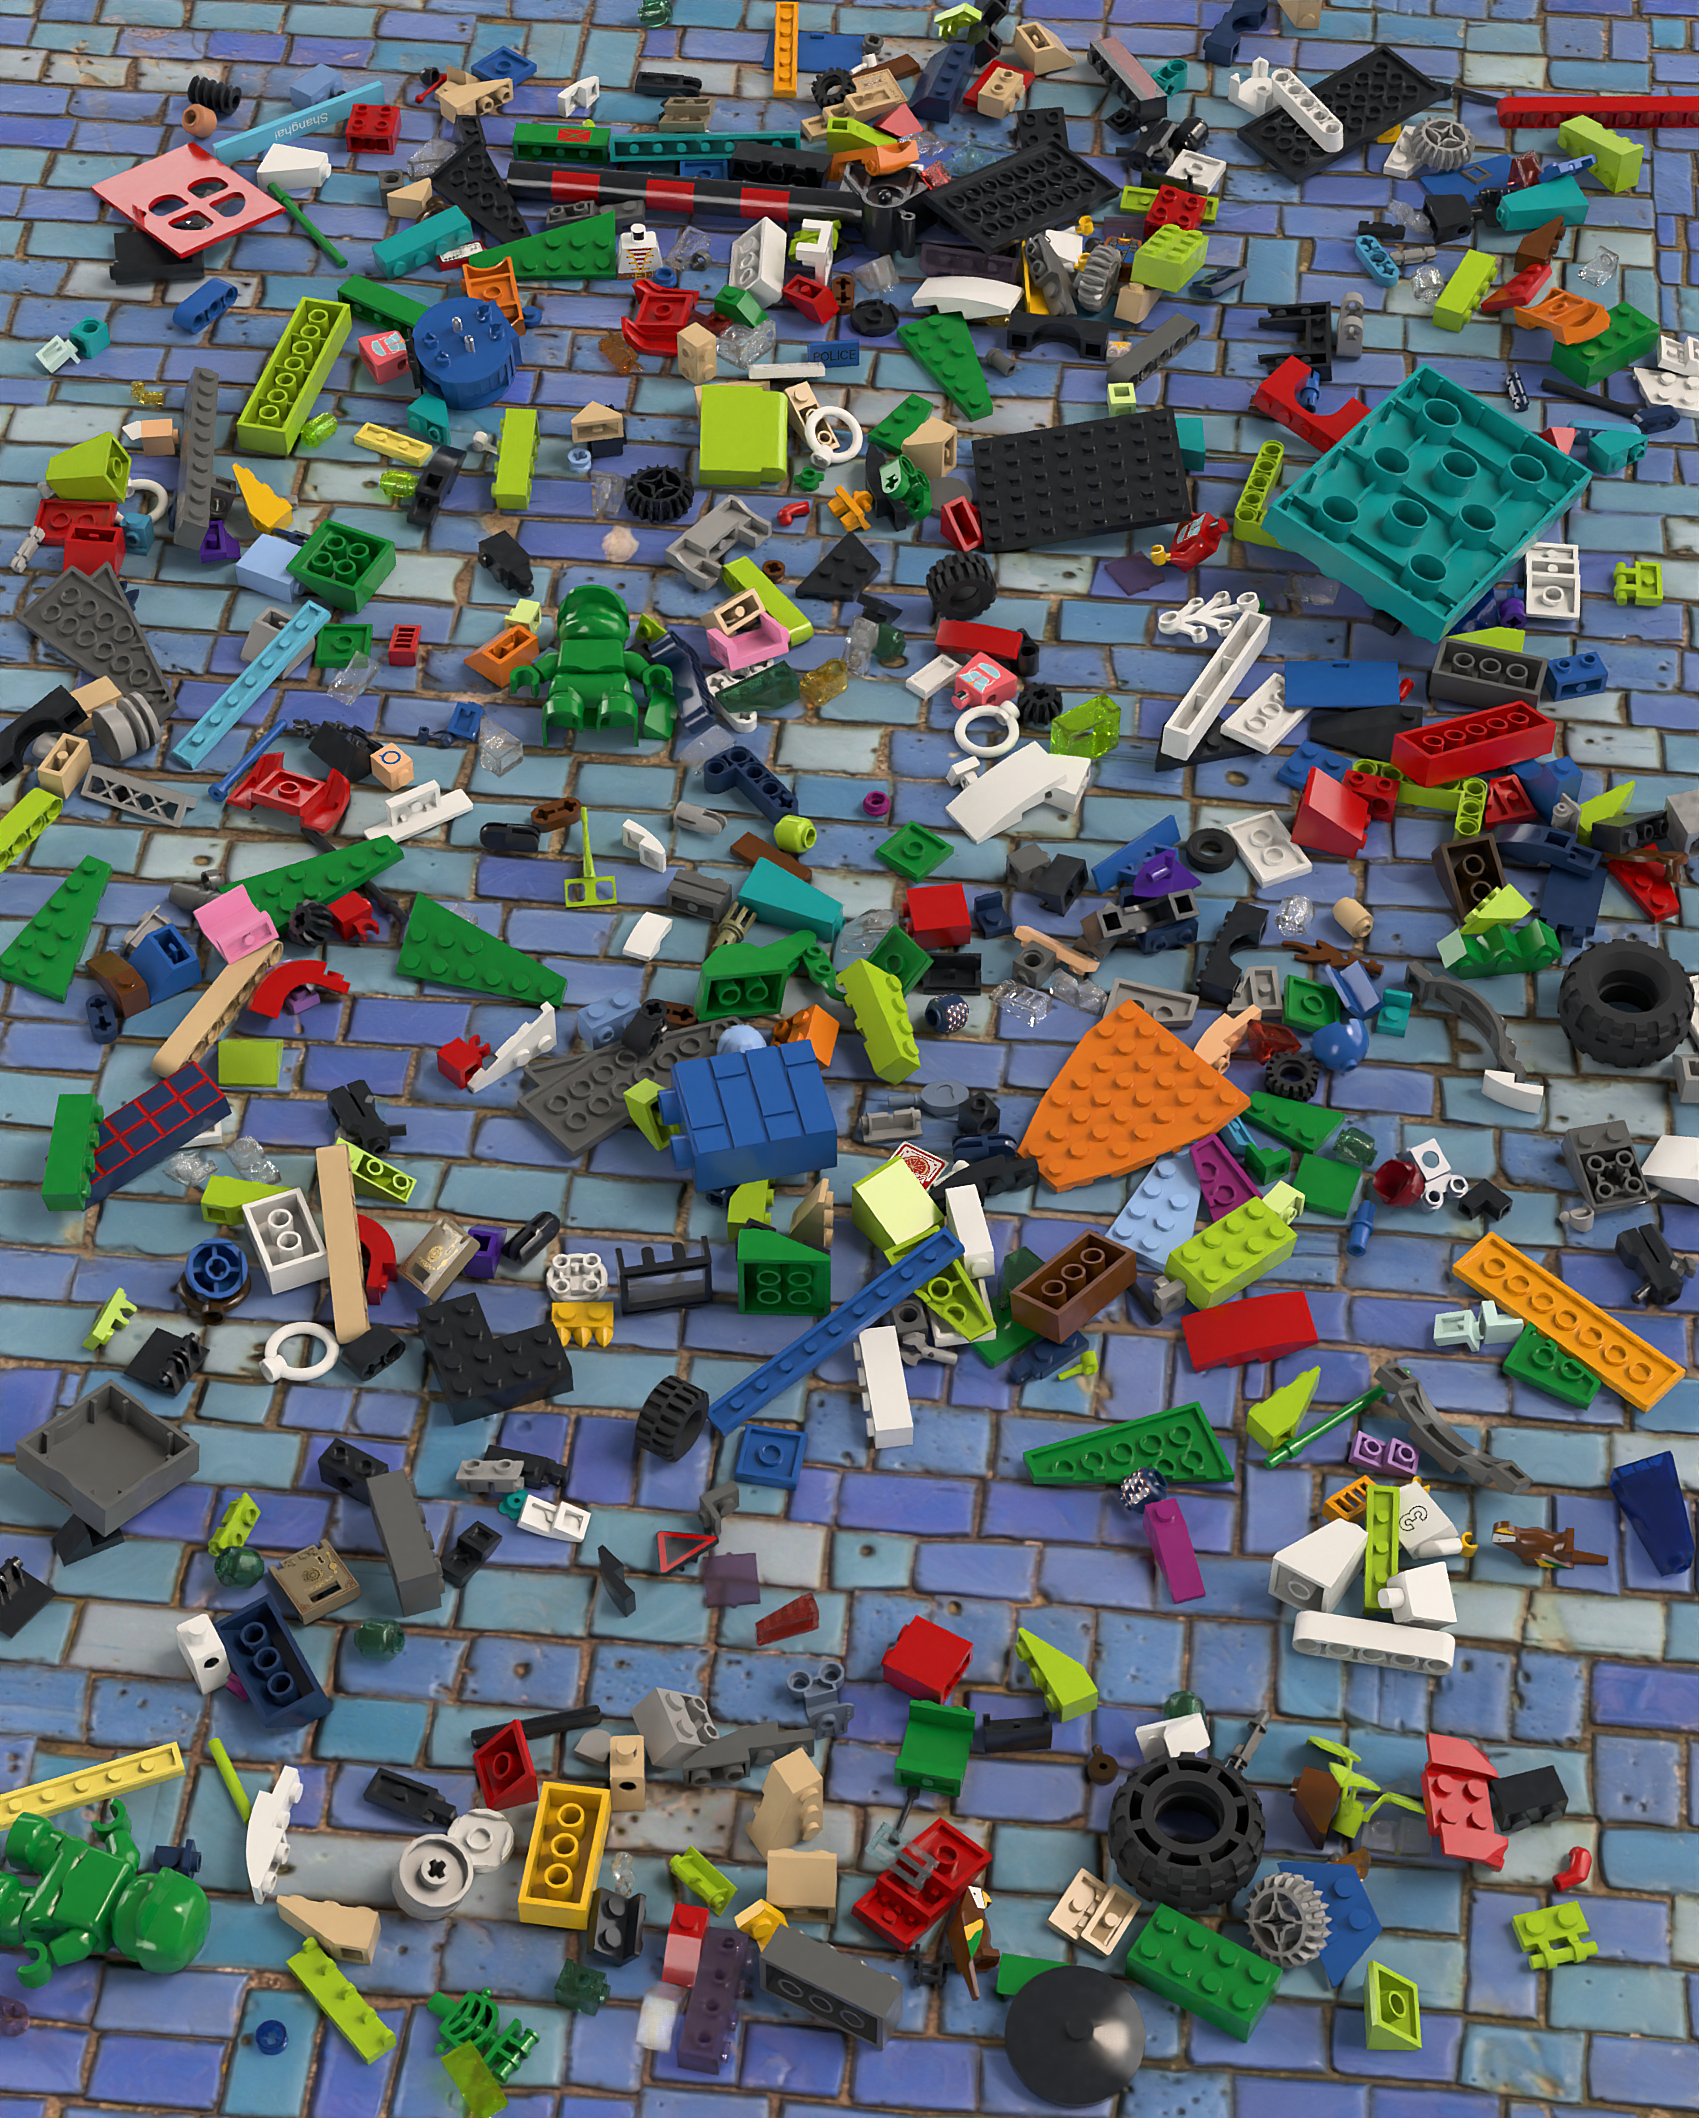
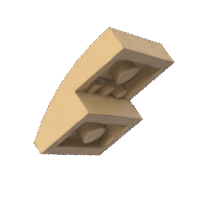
M1081 1868L1046 1920L1045 1925L1078 1946L1107 1958L1142 1903L1115 1883L1109 1887L1084 1868Z

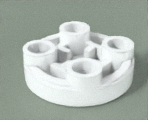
M595 1253L559 1254L553 1258L546 1277L548 1292L557 1303L597 1302L603 1297L608 1286L607 1271L601 1263V1258Z

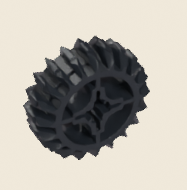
M657 464L656 467L652 468L647 465L646 470L638 469L637 474H631L630 479L627 480L624 491L628 510L632 511L633 516H639L641 521L649 519L650 523L653 521L662 523L664 520L672 522L673 518L681 519V515L688 514V509L692 507L694 488L690 477L686 476L685 471L679 472L678 467L670 469L668 464L665 467H659Z

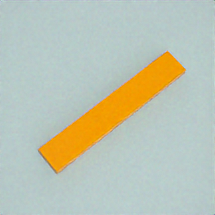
M776 2L773 98H797L798 2Z

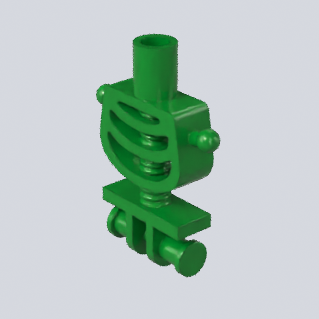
M488 1987L481 1990V1995L471 1991L467 1992L458 2004L439 1991L436 1992L427 2005V2010L444 2020L438 2028L442 2043H438L435 2046V2052L443 2054L449 2048L458 2057L467 2059L478 2055L488 2046L491 2049L480 2061L481 2070L488 2074L498 2061L501 2062L491 2073L498 2081L505 2084L513 2070L518 2071L521 2067V2063L518 2061L519 2057L528 2059L531 2055L530 2049L535 2043L540 2041L538 2034L526 2028L524 2035L518 2041L516 2038L522 2032V2023L519 2019L515 2018L501 2036L498 2035L497 2032L500 2025L499 2010L495 2002L488 1999L492 1994L491 1989ZM476 2010H479L476 2018L474 2019ZM489 2014L492 2017V2020L489 2026L486 2027L484 2025L486 2023L487 2015ZM509 2049L514 2053L510 2054L509 2052H507V2050Z

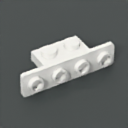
M432 780L386 800L387 821L364 830V836L367 840H371L388 834L395 843H398L473 810V803L462 789L455 790L441 797L440 786L435 780Z

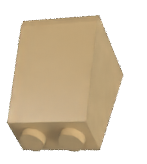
M1277 0L1296 28L1319 29L1322 0Z

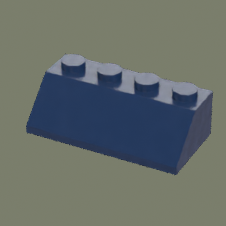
M953 42L930 57L907 104L915 118L949 124L974 72L975 46Z
M270 1593L213 1624L225 1648L226 1655L265 1728L304 1727L333 1710Z

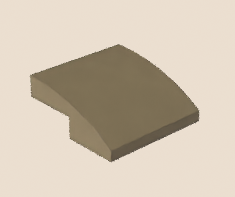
M670 97L664 105L665 115L659 121V132H705L714 113L716 98Z

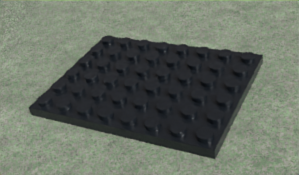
M1173 407L971 441L986 554L1192 520Z

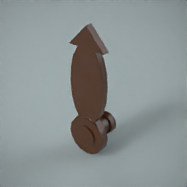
M1637 848L1623 854L1602 853V857L1616 860L1657 862L1666 865L1664 881L1670 883L1681 881L1680 865L1687 864L1689 861V855L1680 851L1658 852Z

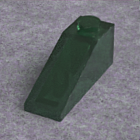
M785 660L714 693L715 698L728 713L777 710L800 699L798 675Z

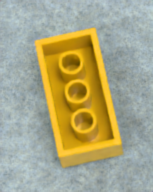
M543 1781L518 1898L520 1922L588 1931L593 1891L596 1890L612 1812L609 1789Z

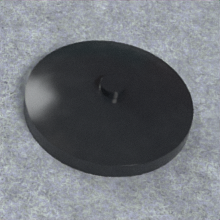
M1077 1965L1060 1966L1046 1970L1033 1977L1015 1996L1006 2018L1004 2030L1005 2049L1014 2073L1033 2094L1049 2103L1062 2107H1092L1117 2096L1134 2078L1145 2049L1144 2021L1132 1995L1113 1977L1090 1967Z

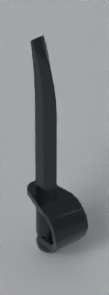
M1432 80L1444 90V98L1441 100L1450 99L1453 92L1495 104L1501 99L1456 87L1455 83L1447 84Z

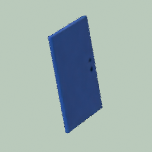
M770 30L762 64L763 69H774L775 30ZM798 32L797 71L822 73L821 71L825 70L827 73L830 67H833L834 71L836 67H840L841 70L845 69L849 73L850 70L862 64L861 56H863L864 51L861 48L864 37L824 34L822 32Z
M1508 154L1459 167L1457 171L1450 169L1448 172L1442 171L1419 178L1420 184L1429 195L1462 194L1465 196L1469 207L1478 206L1474 196L1479 195V190H1483L1484 187H1502L1504 190L1505 187H1509V189L1518 187L1526 189L1534 186ZM1474 164H1477L1493 176L1476 185L1459 174V172L1472 169ZM1476 168L1468 172L1476 179L1485 175Z
M1285 661L1284 707L1377 708L1401 705L1398 661Z

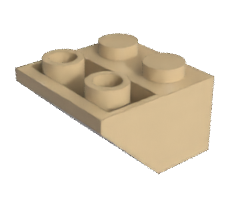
M1037 21L1016 26L1015 51L1031 72H1035V75L1076 65V60L1058 36Z
M931 416L910 437L904 439L901 445L902 454L910 459L914 469L920 468L926 474L929 482L940 477H946L956 467L957 428Z
M788 1848L778 1849L777 1851L768 1850L766 1902L781 1911L787 1922L835 1924L837 1853H829L825 1850L797 1852Z

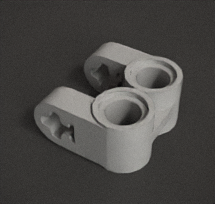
M1349 292L1341 300L1340 315H1338L1336 356L1361 357L1364 298L1357 292ZM1351 303H1355L1354 308H1350Z

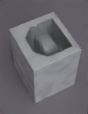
M1699 789L1669 795L1666 797L1664 805L1669 823L1667 835L1676 851L1687 853L1689 859L1698 858Z

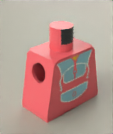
M398 331L358 338L360 358L378 385H382L411 371L405 341Z
M980 651L957 673L955 677V695L951 697V701L959 710H962L967 705H970L972 708L982 705L999 706L1004 701H1009L1016 697L1017 676Z

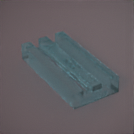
M886 1822L882 1823L865 1848L866 1852L920 1891L924 1886L923 1883L926 1878L929 1879L932 1875L931 1871L933 1868H936L940 1863ZM887 1832L927 1862L924 1867L883 1838L885 1833ZM878 1844L882 1845L919 1873L917 1878H914L876 1850V1846Z

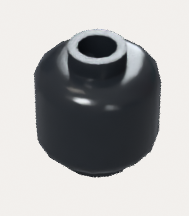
M1187 117L1176 129L1174 139L1181 151L1186 149L1197 152L1208 139L1209 131L1207 123L1203 119Z

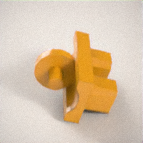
M841 485L837 486L834 489L837 496L827 503L831 513L837 518L848 511L847 514L839 518L847 532H851L859 526L864 531L868 530L871 526L864 518L865 514L863 511L869 512L872 509L873 496L868 491H854L852 499Z

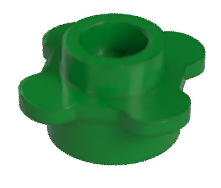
M811 467L803 468L802 473L794 476V482L799 484L800 489L806 492L817 490L819 482L825 479L823 473H817Z

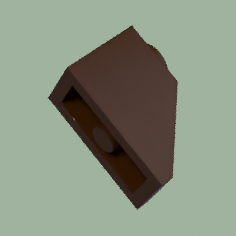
M1304 1766L1301 1778L1294 1777L1289 1796L1295 1797L1293 1812L1316 1849L1323 1851L1342 1788H1340L1333 1774Z

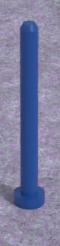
M285 719L278 720L219 783L214 782L208 788V793L214 800L222 802L228 796L227 790L287 728V721Z

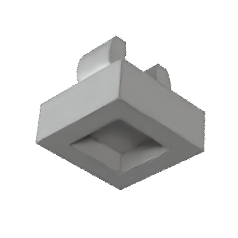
M1163 1275L1153 1280V1284L1157 1287L1152 1290L1154 1306L1162 1317L1185 1305L1187 1286L1180 1278L1171 1283Z

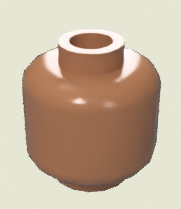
M192 104L185 109L182 115V126L186 132L198 138H207L215 131L217 118L215 113L209 108L200 104Z

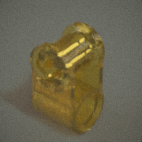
M839 658L827 660L823 665L802 677L798 684V691L803 695L807 694L811 697L816 706H824L831 699L847 690V663Z

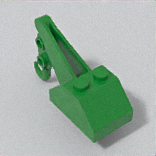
M800 930L789 937L762 948L747 942L719 945L701 965L694 1013L698 1021L718 1020L734 1015L739 1018L781 1013L786 981L801 963H803L814 984L822 987L830 998L846 1002L844 996L848 993L840 992L835 987L836 971L823 949L815 945L816 934L810 930Z

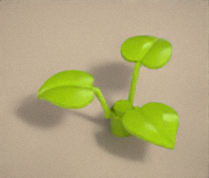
M1309 1735L1306 1745L1316 1744L1320 1748L1340 1756L1346 1764V1767L1337 1763H1328L1330 1771L1340 1788H1342L1340 1801L1337 1805L1338 1809L1330 1825L1331 1828L1355 1838L1362 1821L1368 1823L1374 1812L1384 1803L1397 1804L1426 1815L1425 1807L1416 1800L1386 1791L1364 1812L1363 1810L1366 1805L1355 1800L1358 1788L1363 1787L1377 1792L1381 1788L1368 1778L1351 1771L1353 1761L1360 1763L1362 1759L1339 1743ZM1352 1786L1350 1795L1347 1797L1348 1788Z

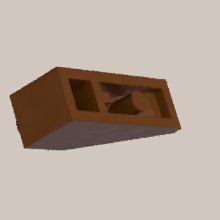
M112 950L85 961L89 971L125 1019L151 1008L146 983L132 965Z

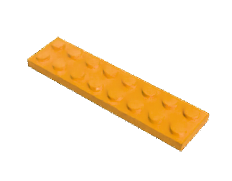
M1492 1231L1452 1267L1451 1273L1488 1300H1494L1495 1305L1513 1318L1522 1319L1524 1326H1527L1530 1321L1537 1327V1332L1546 1340L1551 1339L1558 1345L1560 1352L1570 1359H1575L1596 1378L1644 1413H1647L1684 1378L1685 1369Z

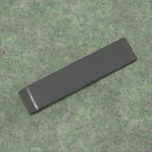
M1180 313L1175 314L1117 360L1109 368L1106 381L1110 384L1133 383L1135 390L1196 340L1200 333V324Z

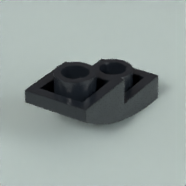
M1123 107L1105 120V124L1119 135L1138 131L1144 123L1140 122L1130 110L1127 111Z

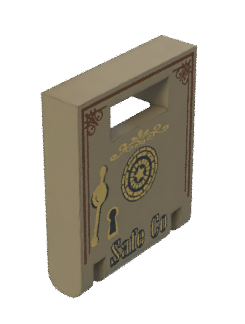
M443 1216L436 1222L397 1271L436 1302L479 1250L480 1243L448 1217ZM429 1273L430 1275L427 1277V1279H426V1280L423 1282V1284H422L420 1281H422V1280L426 1277V1275Z
M325 1538L319 1541L321 1549L318 1550L313 1544L280 1561V1570L275 1565L268 1567L270 1577L304 1625L362 1596L360 1585ZM335 1585L338 1586L337 1592L315 1603L310 1600V1598Z

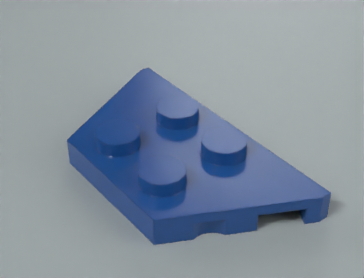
M1281 1861L1277 1863L1280 1873L1303 1875L1304 1881H1314L1313 1891H1322L1321 1903L1329 1904L1324 1911L1325 1916L1332 1918L1329 1923H1326V1928L1332 1933L1324 1938L1328 1946L1319 1950V1958L1334 1989L1341 1984L1352 1967L1357 1964L1369 1946L1382 1933L1383 1928L1354 1865Z

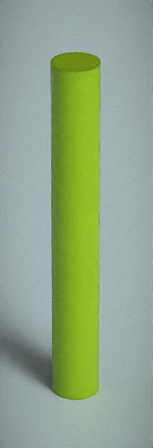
M214 1738L208 1742V1747L245 1825H249L253 1808L220 1738Z

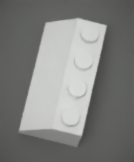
M764 217L732 242L729 286L747 291L762 309H766L772 303H777L783 295L781 290L783 289L787 233L768 217Z

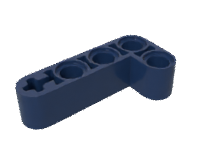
M670 630L652 642L648 648L652 657L660 665L670 669L673 692L682 722L692 734H696L717 719V715L698 654L685 640Z
M731 747L705 761L704 788L709 793L720 794L736 786L774 826L784 816H799L797 798L746 747Z

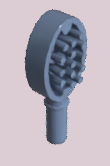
M949 1080L936 1081L926 1085L921 1093L888 1096V1106L916 1107L921 1105L929 1113L950 1115L959 1111V1104L969 1099V1091L965 1085L959 1082Z

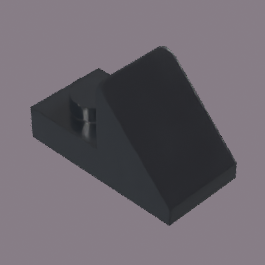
M862 592L859 593L856 600L857 603L864 606L862 616L858 622L859 626L878 635L890 626L903 611L880 598Z
M74 1513L52 1539L64 1567L125 1542L119 1527L104 1537Z

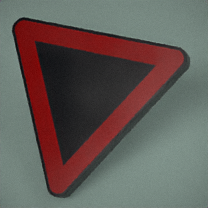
M671 1531L657 1532L656 1538L661 1576L666 1577L678 1569L683 1572L685 1570L683 1566L690 1561L697 1563L698 1556L719 1544L718 1536Z

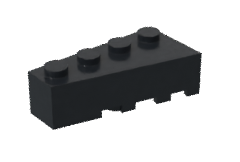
M740 141L731 157L728 177L739 181L748 179L752 183L786 186L795 183L797 187L827 189L834 155Z

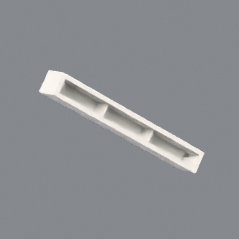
M1245 610L1164 726L1161 753L1185 761L1189 758L1267 644L1271 617L1251 610Z

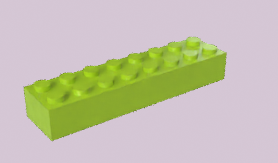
M302 296L236 424L240 448L289 455L352 329L350 304Z

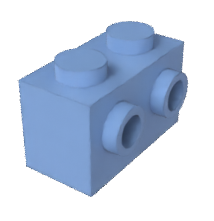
M322 63L318 64L290 85L292 106L303 110L337 97L338 92L344 90L342 73Z
M626 987L578 1010V1033L592 1051L601 1049L622 1039L624 1029L633 1020L642 1005Z

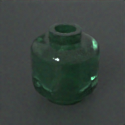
M642 0L641 8H638L640 21L645 22L649 28L668 24L670 18L673 17L670 0Z
M886 622L872 625L865 637V644L869 653L885 661H892L896 656L900 657L906 648L903 631Z
M1350 1127L1347 1131L1342 1129L1332 1147V1150L1335 1151V1160L1361 1169L1365 1164L1371 1166L1378 1154V1150L1374 1149L1375 1138L1356 1127Z
M227 1546L221 1551L214 1563V1570L219 1582L229 1588H252L261 1580L264 1574V1561L258 1551L251 1547Z
M370 1617L363 1621L361 1626L355 1631L354 1644L364 1659L392 1661L404 1649L405 1633L393 1619Z
M1178 1691L1171 1694L1169 1699L1164 1702L1162 1707L1163 1721L1201 1713L1205 1728L1207 1729L1205 1703L1195 1693L1191 1691Z

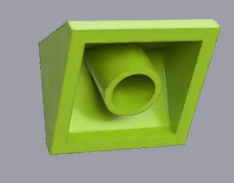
M225 1038L219 1041V1087L278 1088L284 1044L283 1039Z
M1374 1960L1368 1962L1363 1982L1367 2049L1414 2051L1422 2049L1417 1984Z

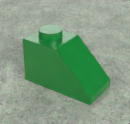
M725 284L714 298L715 322L759 336L770 322V317L745 290Z

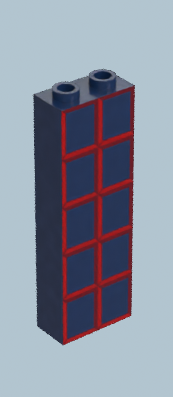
M194 1060L106 1117L103 1123H99L100 1143L99 1147L94 1150L95 1171L90 1173L89 1179L91 1195L90 1198H86L85 1208L82 1212L232 1113L226 1096Z

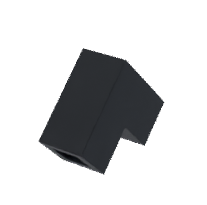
M1484 1178L1460 1198L1458 1211L1471 1221L1483 1211L1487 1212L1497 1221H1500L1511 1212L1513 1200Z

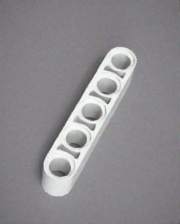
M1285 68L1275 70L1271 76L1273 98L1325 151L1337 152L1343 147L1342 123L1290 70Z
M1301 1611L1296 1615L1292 1646L1296 1651L1308 1655L1442 1676L1452 1671L1455 1639L1452 1635L1440 1631L1316 1611Z

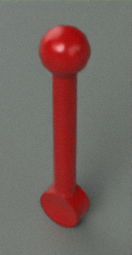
M441 74L437 82L421 95H416V103H423L427 95L439 85L447 81V74Z

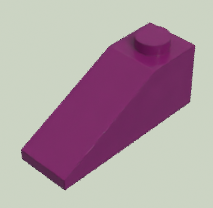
M1176 1498L1145 1505L1143 1529L1174 1604L1205 1597L1206 1593L1187 1525Z

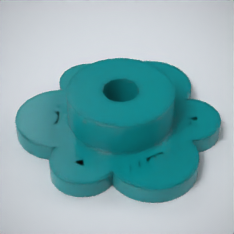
M523 1489L518 1490L517 1493H504L502 1496L503 1501L499 1504V1512L503 1515H509L511 1520H518L524 1500L528 1496L527 1491Z

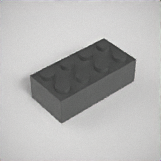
M1443 637L1433 667L1428 696L1488 709L1522 700L1537 710L1549 659Z
M404 1469L367 1478L372 1517L404 1618L441 1608L440 1594L445 1593L442 1566L439 1557H435L433 1552L435 1549L430 1530L427 1531L425 1527L426 1518L422 1505H418L416 1499L418 1494L414 1480H407Z
M779 1924L759 1957L760 1990L883 2051L900 2022L903 2012V1984L895 1976L873 1970L863 1960L856 1957L849 1958L839 1953L831 1944L826 1942L819 1943L807 1937L802 1930L796 1927L788 1928L782 1924Z

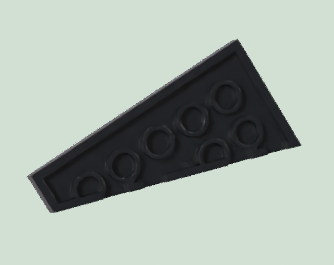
M478 133L429 176L434 191L452 205H457L463 209L472 221L504 245L532 236Z

